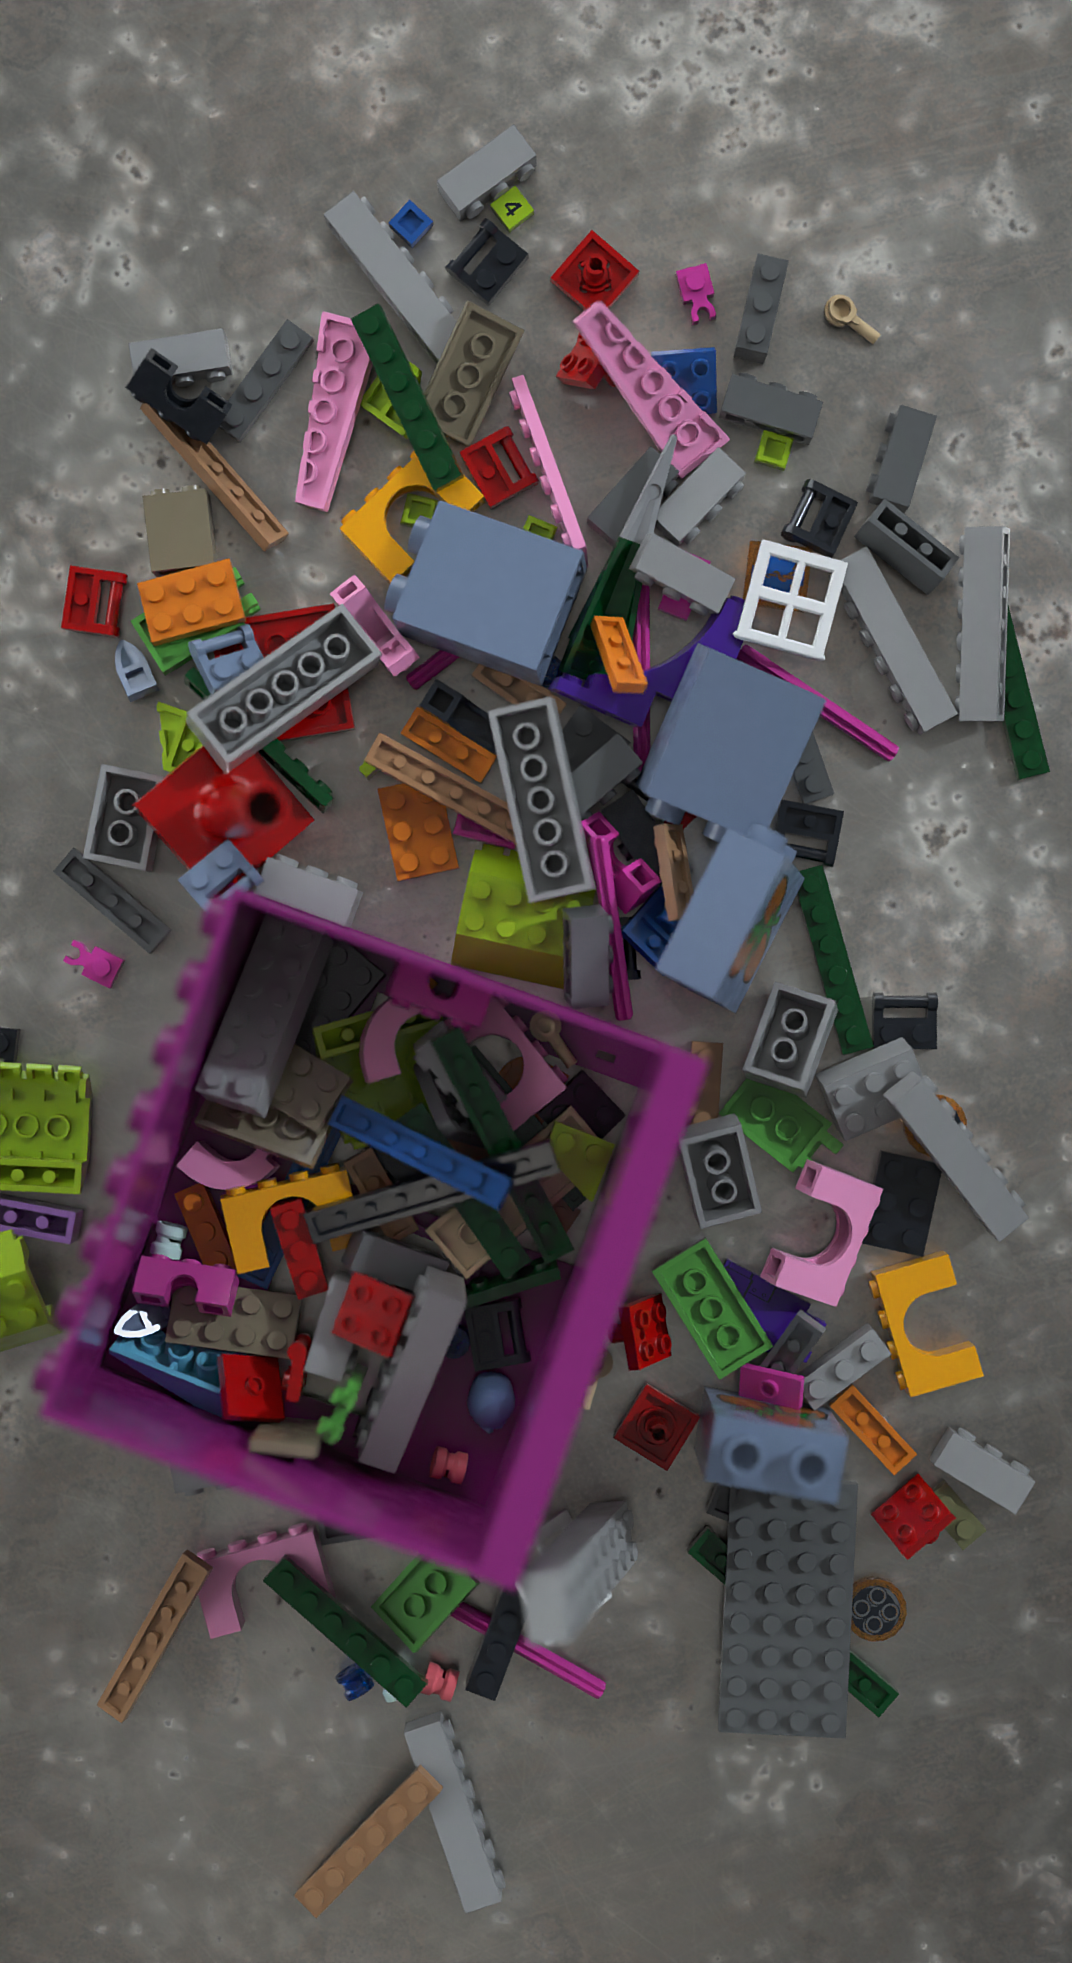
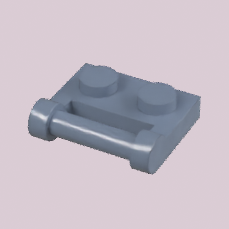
M249 624L238 626L236 631L204 641L196 639L189 642L190 654L211 695L264 659L254 640V633ZM241 643L243 650L209 660L206 653Z
M228 839L178 879L180 884L204 911L209 903V899L242 872H244L245 876L232 887L248 891L252 886L258 887L264 882L260 874ZM232 887L220 897L228 899Z

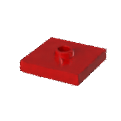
M224 1353L217 1357L223 1419L275 1423L285 1419L278 1358Z

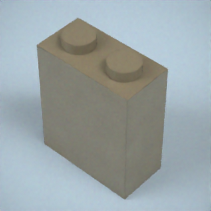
M188 485L182 487V491L170 492L169 489H155L150 491L151 495L142 496L151 572L156 577L218 561L210 494L205 488L201 489L200 485Z

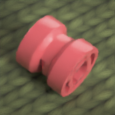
M436 1446L431 1460L429 1477L435 1479L446 1477L452 1483L461 1485L467 1469L468 1453L461 1451L450 1453L447 1448Z
M429 1662L424 1676L428 1680V1684L420 1693L426 1695L437 1694L441 1700L451 1702L460 1671L452 1668L446 1671L441 1669L439 1664Z

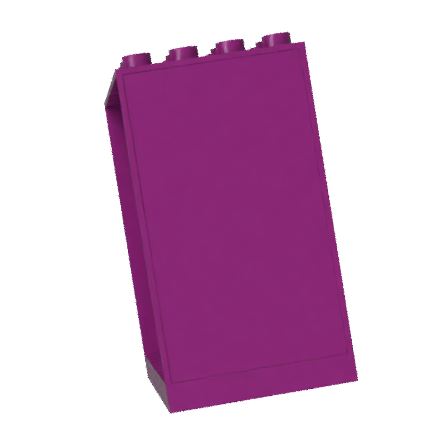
M232 887L228 899L213 895L204 912L199 933L213 938L205 962L199 961L197 963L189 960L181 975L175 999L189 1004L182 1025L177 1024L175 1028L166 1025L155 1046L151 1064L165 1069L159 1088L154 1087L150 1093L142 1090L132 1109L127 1129L142 1134L136 1151L131 1150L126 1158L118 1156L107 1177L103 1194L117 1199L113 1214L108 1213L102 1223L94 1221L84 1240L79 1259L94 1265L90 1277H84L78 1288L70 1286L59 1308L55 1324L70 1331L66 1341L61 1340L55 1353L47 1351L44 1354L36 1371L31 1390L46 1395L38 1417L515 1591L709 1061L685 1050L261 895ZM266 912L326 930L332 939L336 934L342 936L386 974L385 978L353 1016L371 1011L377 993H385L396 958H402L432 969L430 976L438 983L434 988L436 995L445 993V997H449L454 990L457 980H462L501 994L509 1004L504 1009L510 1017L513 1018L517 1015L528 1028L524 1034L531 1043L537 1040L530 1031L532 1017L541 1010L557 1015L561 1021L559 1035L577 1060L576 1065L638 1087L574 1264L556 1259L561 1279L487 1302L521 1298L522 1308H520L526 1350L530 1351L531 1361L475 1372L464 1310L395 1473L358 1461V1448L354 1447L357 1435L353 1434L360 1416L359 1414L349 1411L342 1425L344 1430L339 1440L335 1441L334 1445L323 1441L314 1459L255 1453L249 1451L250 1440L261 1422L227 1420L197 1408L109 1354L110 1347L119 1336L113 1332L116 1324L129 1309L140 1304L137 1303L132 1290L141 1255L148 1257L153 1255L149 1251L151 1243L157 1237L155 1231L157 1221H167L187 1227L174 1194L198 1184V1182L191 1179L176 1165L197 1141H205L223 1157L236 1161L249 1157L257 1149L197 1127L195 1120L205 1098L195 1089ZM537 1040L548 1055L559 1058L549 1041L542 1042ZM598 1050L615 1055L614 1063L596 1057ZM273 1156L272 1159L281 1167L268 1178L275 1177L277 1182L283 1181L292 1165V1161ZM350 1183L352 1195L361 1194L357 1186ZM258 1184L245 1187V1189L257 1187ZM208 1187L227 1231L220 1201L221 1195L226 1194V1189ZM269 1207V1209L266 1211V1213H265V1215H264V1217H263L262 1225H263V1222H264V1220H265V1218H266V1216H267V1214H268V1212H269V1210H270V1207ZM428 1211L412 1215L419 1226V1230L412 1234L433 1241L425 1229L440 1216ZM188 1229L186 1238L181 1242L183 1250L181 1259L174 1261L182 1262L183 1259H193L203 1265ZM523 1247L532 1261L542 1257L541 1253ZM490 1259L468 1279L464 1278V1284H470V1281L477 1277L487 1276L490 1278L499 1275L500 1271L492 1259ZM238 1277V1287L268 1291L271 1285L270 1282L266 1290ZM172 1294V1296H171L170 1303H169L170 1309H171L173 1294ZM507 1311L500 1312L498 1317L505 1355L512 1354L514 1349ZM167 1327L161 1329L165 1333V1335L167 1332ZM492 1371L506 1375L511 1381L515 1395V1408L501 1429H494L492 1433L488 1434L470 1416L467 1407V1397L475 1377L483 1372ZM282 1390L285 1417L320 1420L321 1417L331 1419L337 1407L304 1394L299 1402L286 1400L287 1390ZM436 1446L447 1448L450 1453H456L457 1451L468 1453L467 1469L461 1485L452 1483L446 1477L441 1479L429 1477L431 1460Z

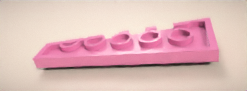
M597 301L572 321L660 452L662 453L672 434L677 436L671 464L679 471L678 478H684L705 461L717 447L721 448L730 440L724 431L705 411L699 408L692 400V397L651 357L645 347L635 340L629 330L602 302Z
M323 311L316 350L318 352L317 366L313 371L312 378L314 383L312 401L309 400L308 413L310 414L308 429L304 435V452L300 463L295 502L299 505L328 512L373 364L351 318Z
M521 375L512 378L513 391L509 392L510 400L514 410L520 409L523 419L519 420V424L524 438L530 437L533 446L529 449L534 466H540L543 476L539 477L545 495L550 494L553 505H550L554 521L556 524L560 523L563 534H560L562 543L583 551L586 568H588L586 544L525 377Z

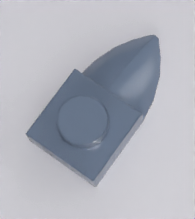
M120 640L115 652V666L129 701L133 702L159 691L152 671L142 652L131 643Z
M142 1303L133 1306L120 1318L113 1332L124 1337H142L168 1326L170 1306L162 1307Z

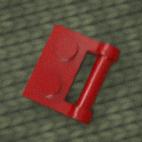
M509 426L499 429L459 452L480 492L484 495L490 510L519 493L533 488L540 482L537 475L531 473L512 437L514 434ZM502 445L520 480L515 483L512 482L495 452L494 446Z
M70 565L61 628L68 631L119 638L120 628L117 625L123 585H127L128 575ZM102 581L111 583L105 625L96 623Z
M307 1333L298 1334L296 1341L287 1350V1355L292 1364L288 1365V1369L284 1372L282 1390H287L286 1400L299 1402L305 1391L308 1372L304 1371L313 1342L312 1337Z

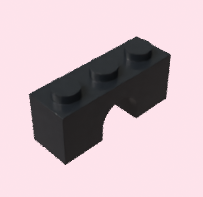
M151 348L125 388L131 392V395L137 401L144 404L147 403L156 409L164 420L171 423L175 422L185 429L186 434L190 438L202 441L207 445L228 414L232 404L207 386L204 387L199 396L193 399H184L177 395L172 387V377L178 366Z

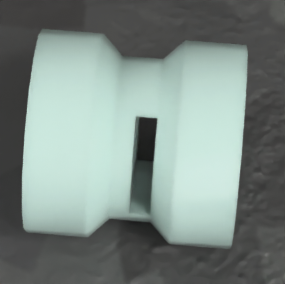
M157 1221L155 1228L157 1237L151 1243L149 1252L151 1254L165 1255L170 1259L180 1260L183 1251L181 1242L186 1238L188 1228L172 1222Z

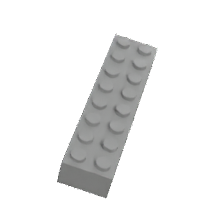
M627 1501L590 1503L521 1574L529 1644L570 1643L634 1565L635 1561H637V1544L632 1542L631 1537L634 1518L632 1511L628 1510Z

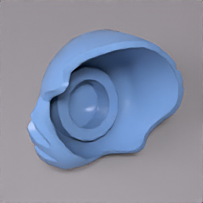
M492 1371L483 1372L475 1377L467 1397V1407L470 1416L488 1434L492 1433L494 1429H501L515 1408V1395L511 1381L506 1375Z

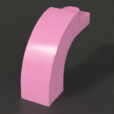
M355 574L329 593L338 606L343 603L382 653L380 661L394 677L400 672L409 669L420 658Z
M434 989L430 990L435 997L442 1000L446 999L445 993L435 995ZM389 997L374 1010L364 1026L359 1045V1059L365 1083L401 1074L394 1049L395 1037L400 1026L410 1017L421 1014L422 1009L410 1005L409 1010L390 1004L392 998Z
M197 1141L176 1165L191 1179L215 1189L255 1185L258 1181L270 1177L281 1167L272 1159L275 1155L256 1149L249 1157L236 1161L223 1157L205 1141Z

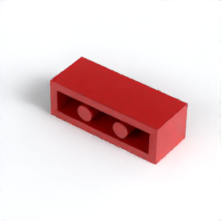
M292 1196L272 1204L270 1211L297 1298L300 1300L328 1291L329 1285L317 1245L313 1242L303 1215L306 1209L302 1197Z

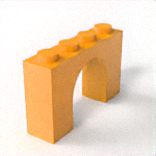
M415 451L410 455L412 460L403 468L401 466L396 467L388 475V482L380 490L376 487L365 497L364 501L366 503L358 511L353 509L345 515L341 521L343 525L339 528L342 535L389 584H391L396 574L407 577L415 562L391 537L387 530L388 512L398 498L411 492H425L435 496L440 501L471 512H475L485 503L484 495L465 475L459 481L435 492Z
M332 1163L321 1166V1172L308 1175L307 1170H302L289 1174V1179L279 1182L274 1177L260 1180L257 1182V1187L245 1189V1185L227 1188L226 1194L221 1195L220 1201L237 1274L269 1267V1258L262 1232V1220L272 1204L282 1198L296 1196L308 1199L316 1206H321L352 1197L346 1167H339V1163ZM352 1233L329 1239L332 1252L346 1249Z
M942 1250L870 1271L873 1280L868 1281V1285L873 1299H879L881 1310L877 1311V1316L882 1330H888L890 1341H886V1347L891 1352L890 1359H896L899 1371L894 1373L900 1390L905 1389V1392L910 1397H914L984 1376L976 1347L970 1341L928 1351L911 1345L904 1331L906 1311L915 1299L926 1293L957 1285L948 1253Z

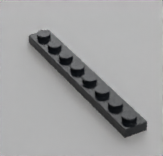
M551 1138L475 1160L514 1180L513 1186L560 1172V1165ZM423 1175L307 1209L303 1215L315 1244L473 1197L429 1175Z

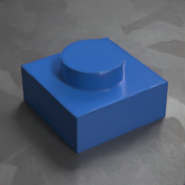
M409 200L388 224L399 237L413 248L433 226V220Z

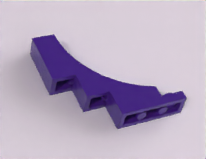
M732 595L730 598H726L719 613L711 614L699 633L682 650L666 661L643 670L647 681L644 693L613 692L607 674L588 675L584 686H581L583 681L579 678L565 674L564 677L553 678L548 690L631 727H642L654 696L670 703L672 702L697 643L734 659L737 658L744 640L736 639L733 633L738 629L745 600Z

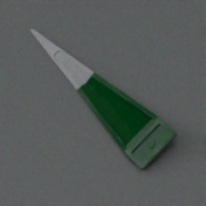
M674 434L669 437L568 636L570 640L558 668L564 673L584 680L590 674H607L590 626L593 616L623 617L631 640L633 638L643 583L634 578L636 573L629 570V567L645 535L654 533L665 483L677 442V436Z

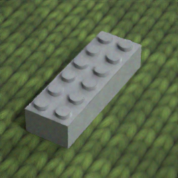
M342 603L188 711L186 724L224 773L227 774L377 667L382 653Z
M547 697L488 711L529 903L596 889L555 699Z
M266 912L195 1089L206 1100L262 1118L266 1117L334 943L326 930Z
M427 1266L424 1276L419 1274L413 1288V1293L416 1294L394 1355L389 1360L383 1359L378 1372V1378H381L377 1388H371L366 1401V1405L369 1406L366 1415L361 1414L355 1427V1433L358 1435L354 1447L358 1448V1461L395 1473L467 1304L464 1278Z

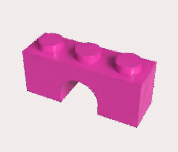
M598 811L582 821L593 876L594 869L590 839L597 835H606L609 842L617 905L626 915L644 903L662 880L642 858L628 866L618 860L614 853L613 845L620 834Z
M396 958L384 996L392 998L390 1004L409 1010L410 1005L422 1009L421 1015L437 1021L443 1016L453 1020L451 1026L459 1025L461 1030L469 1032L471 1027L481 1028L493 993L492 991L457 980L451 995L446 999H439L431 993L429 988V978L432 969L402 958Z
M153 1254L151 1257L141 1255L132 1293L137 1303L169 1307L171 1296L175 1290L183 1286H192L198 1290L195 1302L199 1312L231 1317L239 1279L236 1270L225 1264L218 1263L214 1264V1266L201 1265L199 1261L193 1259H183L181 1262L170 1260L169 1257L161 1254Z

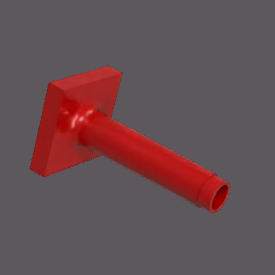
M203 745L132 804L135 810L188 871L227 839L257 871L265 864L267 857L272 858L315 820L258 752L225 774ZM244 872L239 874L215 895L220 897L245 876Z

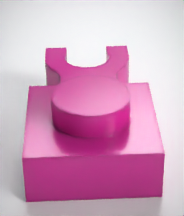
M707 263L676 271L675 276L683 305L692 304L690 315L692 326L699 324L697 313L700 310L708 313L709 321L715 320V308L708 301L709 298L714 297L715 293Z
M73 940L71 946L80 950V956L77 959L65 956L63 961L70 965L84 966L81 975L107 988H112L125 960L98 946H95L91 953L83 943Z

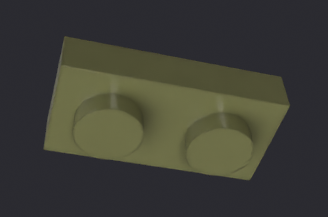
M945 1480L932 1489L956 1517L945 1530L962 1550L966 1549L987 1531Z

